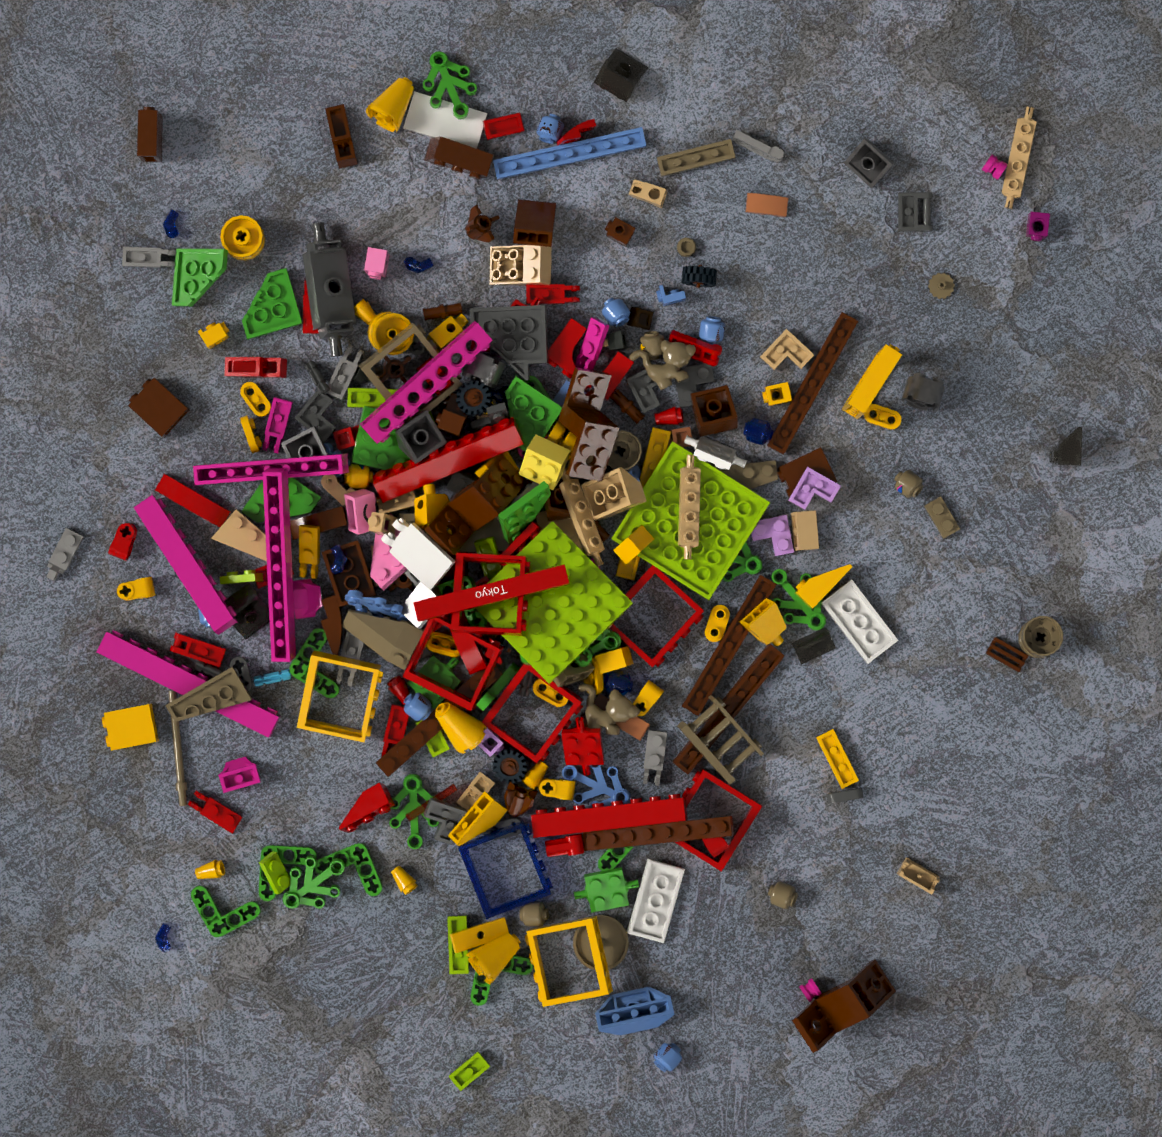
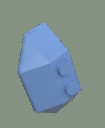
M651 987L612 994L600 1009L595 1012L599 1032L615 1035H625L657 1028L675 1015L671 996L665 995Z

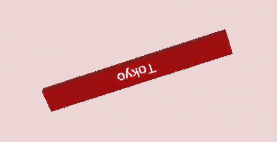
M564 564L416 601L413 604L417 621L420 622L570 583Z

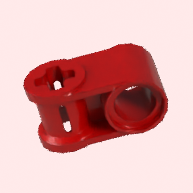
M124 523L118 527L108 551L109 555L125 561L128 560L138 532L135 525ZM129 527V531L131 532V534L126 535V533L123 532L124 529H128Z
M723 837L702 839L713 858L730 847Z

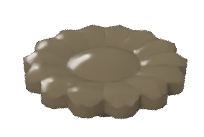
M937 273L929 280V292L932 293L933 297L945 299L954 291V280L950 278V275Z

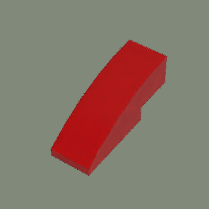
M225 357L224 376L286 378L287 359Z

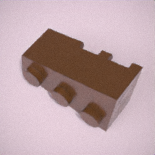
M439 136L430 139L424 161L434 163V165L439 167L451 168L452 171L457 173H468L469 177L480 180V178L487 177L493 154Z

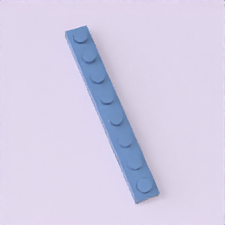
M640 127L495 159L493 163L497 180L643 148L646 147L643 128Z

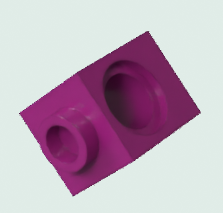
M1031 211L1028 214L1026 237H1031L1032 241H1042V239L1048 237L1050 213ZM1037 222L1042 225L1041 232L1034 230V223Z

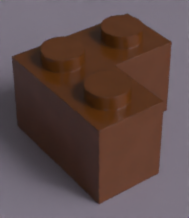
M451 393V396L446 397L443 407H446V409L443 410V413H438L435 423L440 431L460 438L469 416L459 408L456 402L457 395Z

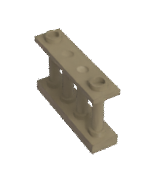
M710 695L708 698L713 704L692 724L689 723L687 725L682 721L677 727L720 776L731 785L735 781V778L732 776L733 771L754 751L760 756L764 755V753L760 750L762 745L755 738L752 740L724 709L726 704L719 697L714 698ZM719 709L726 718L704 738L701 737L699 739L695 734L697 732L696 729ZM729 724H732L738 732L716 752H711L707 748L709 743ZM741 738H744L750 746L729 765L723 766L720 763L721 757Z

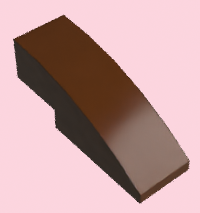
M344 104L325 108L339 169L357 165Z
M341 506L291 520L290 529L293 540L299 539L300 525L319 526L320 533L348 526L344 507Z
M334 595L321 600L328 617L321 620L332 654L339 656L343 636V618L341 607H339Z

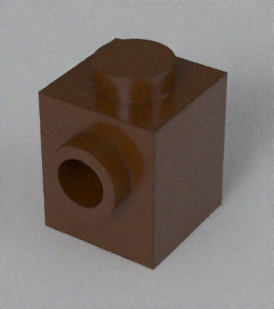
M615 217L614 221L610 220L605 228L607 231L606 237L627 247L636 228Z

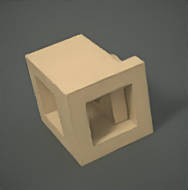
M372 512L368 519V531L377 535H384L389 532L395 534V528L392 524L398 518L385 513ZM385 520L389 521L388 530L384 529Z

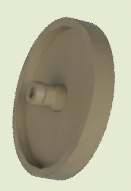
M603 914L593 915L597 916L608 970L619 965L625 958L629 946L628 935L624 926L614 917ZM586 926L577 927L573 937V948L576 957L584 966L596 970Z

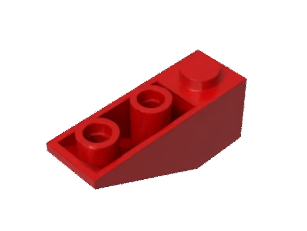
M379 782L363 791L339 826V830L347 833L353 832L358 829V825L369 823L374 820L376 815L389 812L395 803L386 785Z

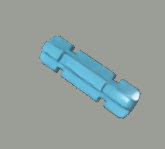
M287 669L281 672L264 674V676L253 677L254 685L262 686L264 683L271 684L281 680L291 679V673Z

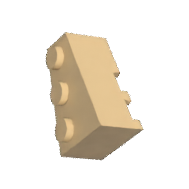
M236 509L211 539L267 561L265 532Z

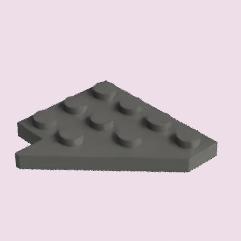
M547 305L470 308V324L476 321L492 339L490 347L525 380H530V364L548 363Z

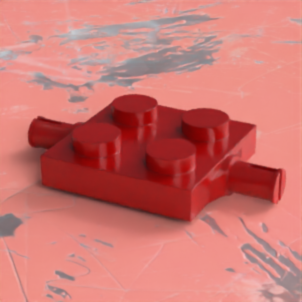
M577 717L575 719L577 727L562 729L561 732L566 765L582 766L583 775L586 776L587 772L588 776L591 774L590 765H604L601 729L584 727V718Z

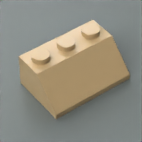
M622 467L604 474L602 481L590 480L581 484L594 521L612 517L647 501L641 483Z

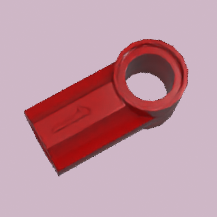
M582 834L565 836V838L545 841L547 857L585 853Z

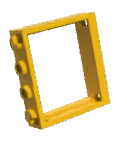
M885 344L878 351L842 407L843 411L856 419L865 414L901 358L902 354L899 353V348L891 344L889 346Z
M314 650L310 658L297 728L365 742L366 737L371 735L372 726H369L370 719H374L376 708H373V703L378 701L380 690L377 689V684L381 683L383 678V672L380 671L381 665ZM319 661L373 672L362 730L308 719Z
M597 916L531 928L526 931L525 940L526 944L530 946L531 951L529 958L535 969L533 974L534 981L538 983L539 987L538 999L542 1002L543 1007L609 995L613 992ZM586 926L600 989L550 998L536 935Z

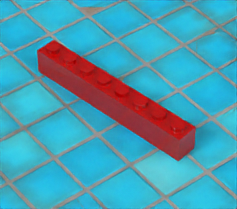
M505 418L495 425L485 426L476 433H469L459 440L448 442L445 446L438 448L416 464L410 459L404 463H397L387 470L378 471L372 476L373 485L382 503L521 446L524 444L523 437L514 418Z
M680 794L668 795L669 799L661 800V796L649 797L650 801L642 802V798L630 799L631 803L623 804V800L612 801L610 806H604L603 802L592 804V808H585V805L573 806L574 810H566V807L554 808L555 812L547 813V809L535 810L536 814L531 815L533 838L688 820L685 797H680Z

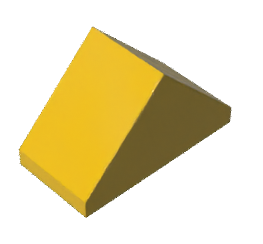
M641 525L613 551L627 564L647 547L654 538Z
M629 646L594 656L599 674L634 664Z

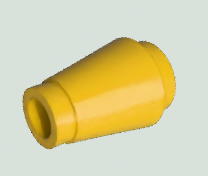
M362 299L354 306L355 315L369 325L376 316L369 302Z
M539 761L526 772L522 782L534 790L535 787H539L549 767L542 761Z
M213 860L199 868H195V874L197 879L221 878V876L225 875V867L222 860Z
M401 866L391 871L400 892H403L405 895L412 892L418 886L415 883L416 880Z

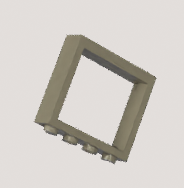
M412 322L359 365L360 369L385 400L392 394L371 370V367L413 333L433 358L438 354L436 352L438 347L432 340L428 341L425 338L426 332L420 324L416 326ZM441 366V368H442V369L444 370V372L446 373V367H445V366ZM460 375L455 378L451 377L450 379L453 383L419 409L412 417L408 416L403 420L405 424L423 411L427 410L429 412L463 385L459 381L462 377ZM397 405L394 408V411L397 414L402 413L403 408L400 405Z

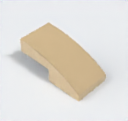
M479 772L456 804L465 808L468 812L483 792L488 793L495 783Z

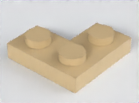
M786 329L760 358L773 370L786 357L802 369L814 354Z

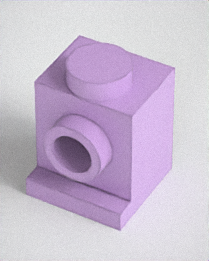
M486 727L483 731L485 736L478 746L490 757L493 754L498 755L504 748L502 745L504 740ZM493 738L495 743L489 744L488 739Z

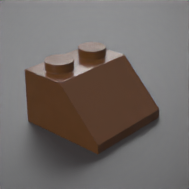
M728 385L691 393L695 421L700 437L737 429L738 417Z

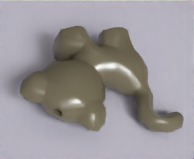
M668 340L662 341L661 350L666 362L665 365L651 364L648 352L642 349L634 351L629 358L632 361L639 357L643 358V365L647 370L648 376L657 383L660 390L672 386L671 380L674 378L678 383L689 378L688 373L681 370V368L687 365L690 358L695 354V345H686L681 342H670Z
M584 683L578 686L580 692L588 691L589 693L585 709L588 728H600L601 732L603 728H606V734L619 735L620 727L615 723L626 722L640 713V709L634 706L628 698L622 696L616 689L611 691L606 710L604 711L594 704L597 692L593 685Z

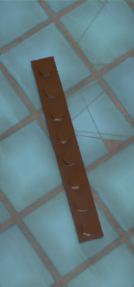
M841 312L768 442V447L784 455L856 327L858 320Z
M759 575L684 701L683 708L699 716L709 699L708 697L713 693L749 632L740 621L764 599H768L777 584Z
M768 644L722 700L726 704L724 709L733 719L784 658L785 655L773 645ZM718 709L702 724L695 734L699 739L701 737L704 738L726 717ZM723 731L709 743L708 749H710ZM689 741L672 762L688 775L703 755Z
M496 666L483 692L503 675ZM486 669L476 672L456 691L472 699ZM446 699V700L443 702V703L449 702L450 704L456 706L457 708H459V709H461V710H464V709H465V708H463V707H461V706H459V705L453 703L452 701H450V700H448V699ZM436 709L427 719L420 722L376 762L387 777L394 773L443 729L435 716Z
M732 816L583 832L584 851L734 836Z

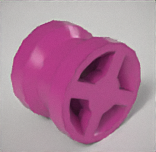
M812 978L808 980L807 984L799 986L809 1002L813 1001L815 996L822 994Z

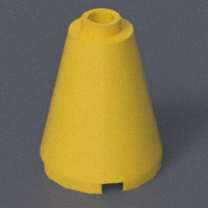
M405 77L403 79L398 78L366 108L368 117L370 119L372 117L377 119L376 124L391 132L395 130L397 132L414 91L412 81Z
M449 702L441 703L437 706L435 716L458 753L464 754L466 753L464 750H473L480 744L485 736L483 731L486 729L484 723Z
M507 933L468 952L466 956L469 957L468 961L479 976L484 975L486 977L484 981L490 985L520 949L519 944L521 942L515 934Z

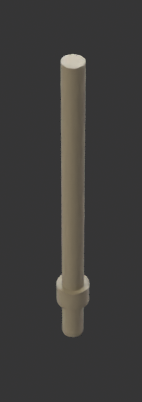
M168 691L170 703L177 699L175 691ZM171 716L177 783L175 785L179 796V806H186V790L188 788L184 777L179 721L175 722Z

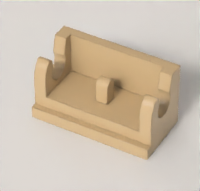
M413 490L382 503L380 497H376L379 513L390 514L413 508L416 496Z
M816 510L791 513L794 551L819 549Z
M907 857L897 872L899 876L931 895L935 891L936 884L940 881L938 875Z

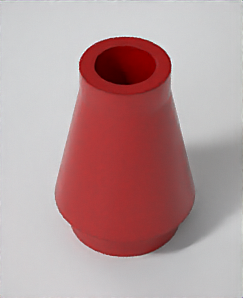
M674 406L656 413V425H679V423L684 422L681 407L677 408Z
M397 675L386 683L388 685L387 689L404 705V699L410 693L404 678Z

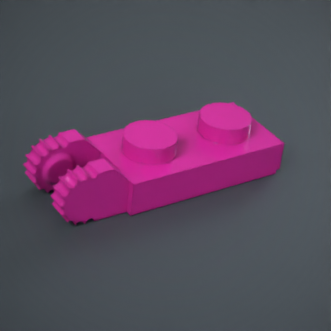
M591 317L579 352L580 354L576 358L575 366L578 368L584 366V369L593 370L596 361L599 359L609 325L596 317Z
M273 398L264 433L265 439L262 450L267 451L270 445V437L272 436L277 438L274 453H279L293 402Z

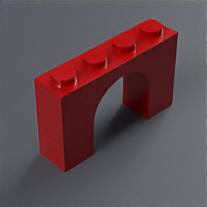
M572 318L548 350V364L554 368L556 366L560 367L563 370L561 373L569 379L572 378L576 367L572 358L573 351L587 331L584 326ZM619 351L607 368L602 371L612 375L604 398L606 401H608L634 364L633 361ZM588 385L584 390L588 388L591 390V385Z

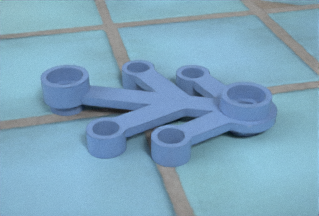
M349 590L348 594L345 595V600L349 605L355 606V611L367 613V608L363 607L366 606L375 617L383 618V615L380 614L381 612L396 618L397 621H409L402 614L403 606L386 604L387 600L384 598L363 597V593L357 590Z
M566 765L563 768L562 776L564 779L569 781L575 779L593 788L583 793H575L573 801L576 804H581L584 800L601 794H606L610 798L600 802L593 801L590 804V808H592L594 803L603 802L604 806H610L612 801H619V794L625 796L623 804L630 803L631 795L628 790L622 788L618 778V769L615 766H610L607 769V775L611 777L615 790L607 787L601 765H598V767L590 765L594 770L597 781L578 773L573 765ZM611 768H614L616 770V774L614 776H611L609 774V770ZM567 769L573 770L572 776L566 774ZM576 795L582 796V800L580 802H577L575 800Z

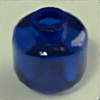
M753 418L745 424L743 434L746 436L747 441L764 445L768 440L772 439L773 429H771L768 421Z
M613 670L606 674L603 685L609 694L612 690L616 689L622 696H625L628 692H631L633 681H631L629 673Z

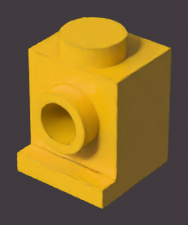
M214 322L206 327V331L201 329L198 331L209 349L229 338L227 334L229 329L224 322L218 324Z
M788 382L765 387V392H762L763 401L768 403V406L792 401ZM773 392L779 393L778 399L773 398Z

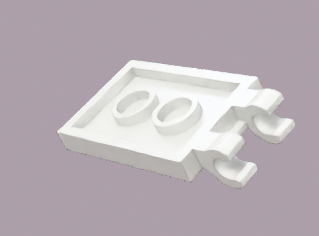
M403 518L396 519L392 526L401 531L396 537L392 532L385 533L381 540L392 547L389 552L430 591L433 590L456 561L416 523L409 525Z

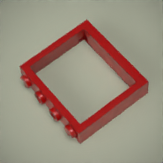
M456 553L453 592L464 589L465 562L520 565V575L530 573V562H527L526 556ZM525 595L518 597L516 629L461 626L462 611L452 613L451 631L457 633L522 636L523 631H526L527 627L524 612L528 610V600H525Z
M653 565L625 595L631 600L649 579L656 574L696 612L653 659L612 624L609 629L618 633L621 640L652 668L654 665L659 667L665 660L664 654L667 651L671 653L678 646L676 641L680 637L684 639L691 631L689 627L693 623L697 625L704 617L702 615L704 610Z
M448 615L429 619L402 677L472 711L475 709L504 647L500 645L498 640L493 638L487 639L483 637V634L460 633L494 650L471 699L415 671L437 622L451 629V620L448 619Z
M523 664L482 720V723L535 763H538L540 759L544 761L550 753L547 750L551 744L555 746L561 738L558 735L560 731L567 729L572 723L570 720L573 714L578 715L583 708V705H581L583 699L566 686L558 687L554 681L548 684L574 704L536 754L492 722L528 671L548 684L531 665Z
M702 769L701 772L697 771L692 778V781H694L692 787H687L682 794V797H685L686 808L705 778L751 806L728 843L730 847L722 853L718 861L710 858L685 841L675 842L722 872L762 808V805Z

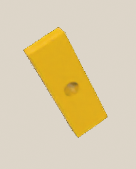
M501 917L452 933L450 937L454 952L459 953L486 944L509 933L505 917ZM481 932V936L478 938L477 934Z

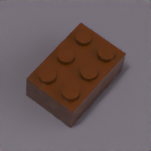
M359 540L322 552L339 607L349 605L345 600V595L348 594L349 590L360 591L363 593V597L377 596Z

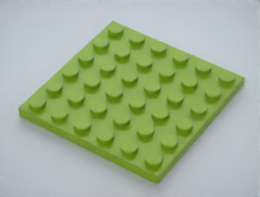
M672 441L643 487L647 501L630 508L611 539L621 544L643 525L653 536L654 540L637 556L702 597L710 600L770 502L707 462L701 461L697 456H694V467L701 469L699 544L697 547L692 548V559H683L684 548L678 546L680 468L687 466V455L693 454Z
M553 521L516 556H526L527 562H530V573L565 564L570 584L525 595V600H528V610L524 612V619L527 620L526 631H523L522 636L502 635L548 684H551L633 604ZM507 564L488 583L520 576V565ZM518 597L476 607L479 613L493 627L516 629Z

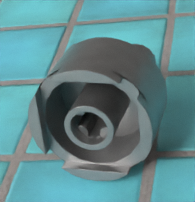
M478 353L473 363L470 365L466 364L462 368V375L474 380L480 378V383L494 388L498 384L506 364Z
M915 373L914 376L908 377L901 401L907 400V405L916 409L927 411L928 408H933L932 412L938 411L945 390L944 382L939 379H927L925 375Z

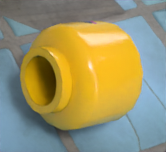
M351 464L349 466V473H344V482L353 489H366L369 483L373 482V471H370L369 467L365 465Z

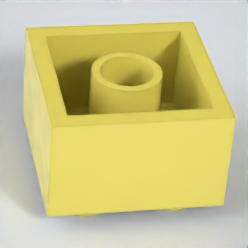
M535 434L527 447L519 475L538 484L545 481L549 488L554 490L563 475L571 450Z

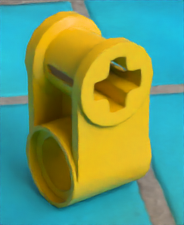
M145 577L121 583L117 588V595L126 601L156 596L152 577ZM125 587L131 589V592L128 593L127 597L125 594H122V591L125 590Z
M650 680L647 681L633 702L634 706L641 703L645 704L643 707L645 711H640L638 716L647 714L664 692L663 689Z
M544 778L538 790L546 797L574 800L576 781ZM549 782V785L552 786V789H549L548 792H545L542 786H545L546 783Z

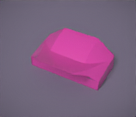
M311 579L293 581L296 619L316 617V612L323 607L320 586L314 584Z
M246 757L226 762L223 771L218 775L223 793L261 782L256 764L251 763Z

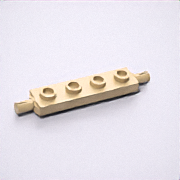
M1026 107L1024 118L1017 119L1002 188V194L1007 197L1004 207L1008 209V206L1009 209H1013L1014 198H1021L1037 122L1032 119L1034 111L1032 107Z
M687 455V466L680 468L678 546L684 548L683 559H692V548L697 547L699 544L701 469L694 467V455Z
M565 468L562 475L563 482L559 484L560 490L586 556H592L595 565L601 566L604 563L599 553L605 549L578 479H571L566 474L567 468Z

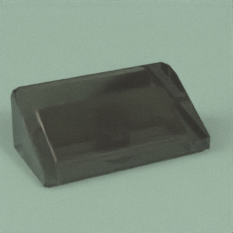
M826 627L792 643L801 665L836 648Z

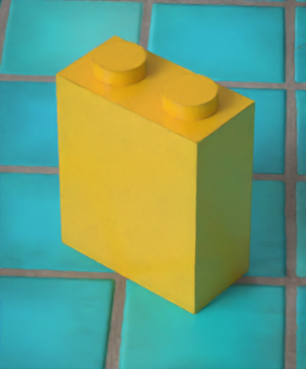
M152 704L105 712L104 717H102L103 727L107 728L108 736H105L107 747H110L111 751L159 741Z

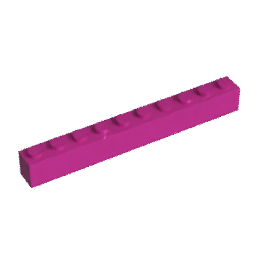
M268 468L263 472L271 662H291L296 657L288 468Z
M115 630L112 633H105L97 650V653L181 695L188 693L209 679L208 676L200 672L198 675L192 673V668L181 664V666L174 664L175 660L168 656H164V658L158 656V652L152 648L147 647V649L140 647L141 643L130 638L128 641L122 638L123 634ZM255 699L216 710V712L268 738L271 737L281 717L277 715V710L271 707L265 709Z

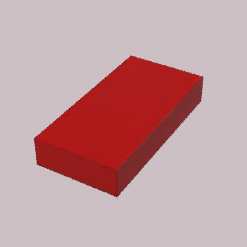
M520 112L482 121L487 140L525 131Z

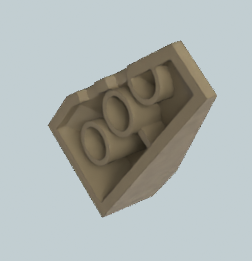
M350 609L342 624V627L386 661L404 670L424 632V629H418L409 621L390 620V617L385 616L383 618L375 617L370 613Z

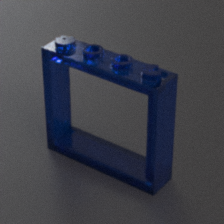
M523 820L470 840L458 847L486 919L551 895L552 882L549 877H545L543 872L546 870L543 860L538 859L536 853H539L536 842L532 843L530 835H532L529 824L525 825ZM520 829L543 888L491 907L469 848Z

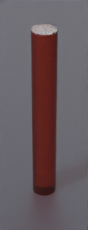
M453 783L432 798L442 801L458 789ZM429 800L406 814L407 819L411 821L422 814Z

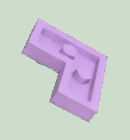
M807 467L788 501L804 510L814 494L832 503L841 485Z
M787 515L758 521L751 533L752 541L771 538L775 556L794 553Z

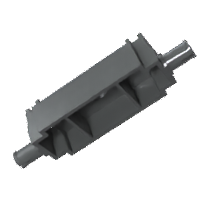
M324 222L320 224L314 223L312 226L315 241L306 244L307 252L302 254L313 330H318L319 339L329 340L331 357L343 356L341 338L353 332V325L356 324L346 249L341 248V239H326ZM318 246H330V248L318 250ZM330 281L338 284L337 293H332L329 290L328 284ZM341 325V329L330 330L329 326Z

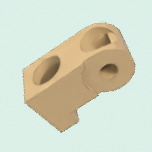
M633 180L628 195L662 209L668 192L665 188Z
M324 475L321 479L323 488L342 506L346 507L344 494L354 492L355 490L351 487L346 490L339 483V479L335 475Z

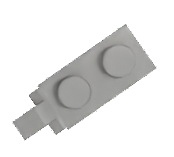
M68 528L65 529L49 560L47 567L50 570L47 578L55 581L59 573L64 574L67 571L84 536Z

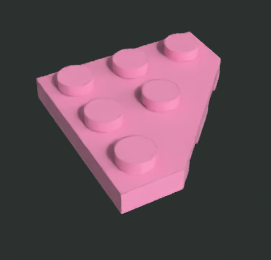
M385 520V530H388L389 521ZM395 529L394 535L397 537L401 531ZM375 533L370 577L384 591L407 568L389 552L392 547L381 540L383 535Z

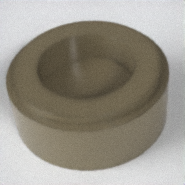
M682 238L678 242L677 251L682 257H690L695 253L696 244L691 238Z

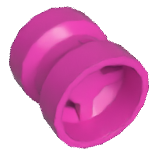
M991 154L982 171L991 173L992 177L998 180L1008 164L1004 161H999L997 156Z

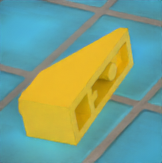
M848 564L809 578L806 581L802 579L795 587L798 589L795 594L813 609L853 566Z
M484 791L448 836L456 845L461 846L495 826L507 812V809L498 800Z

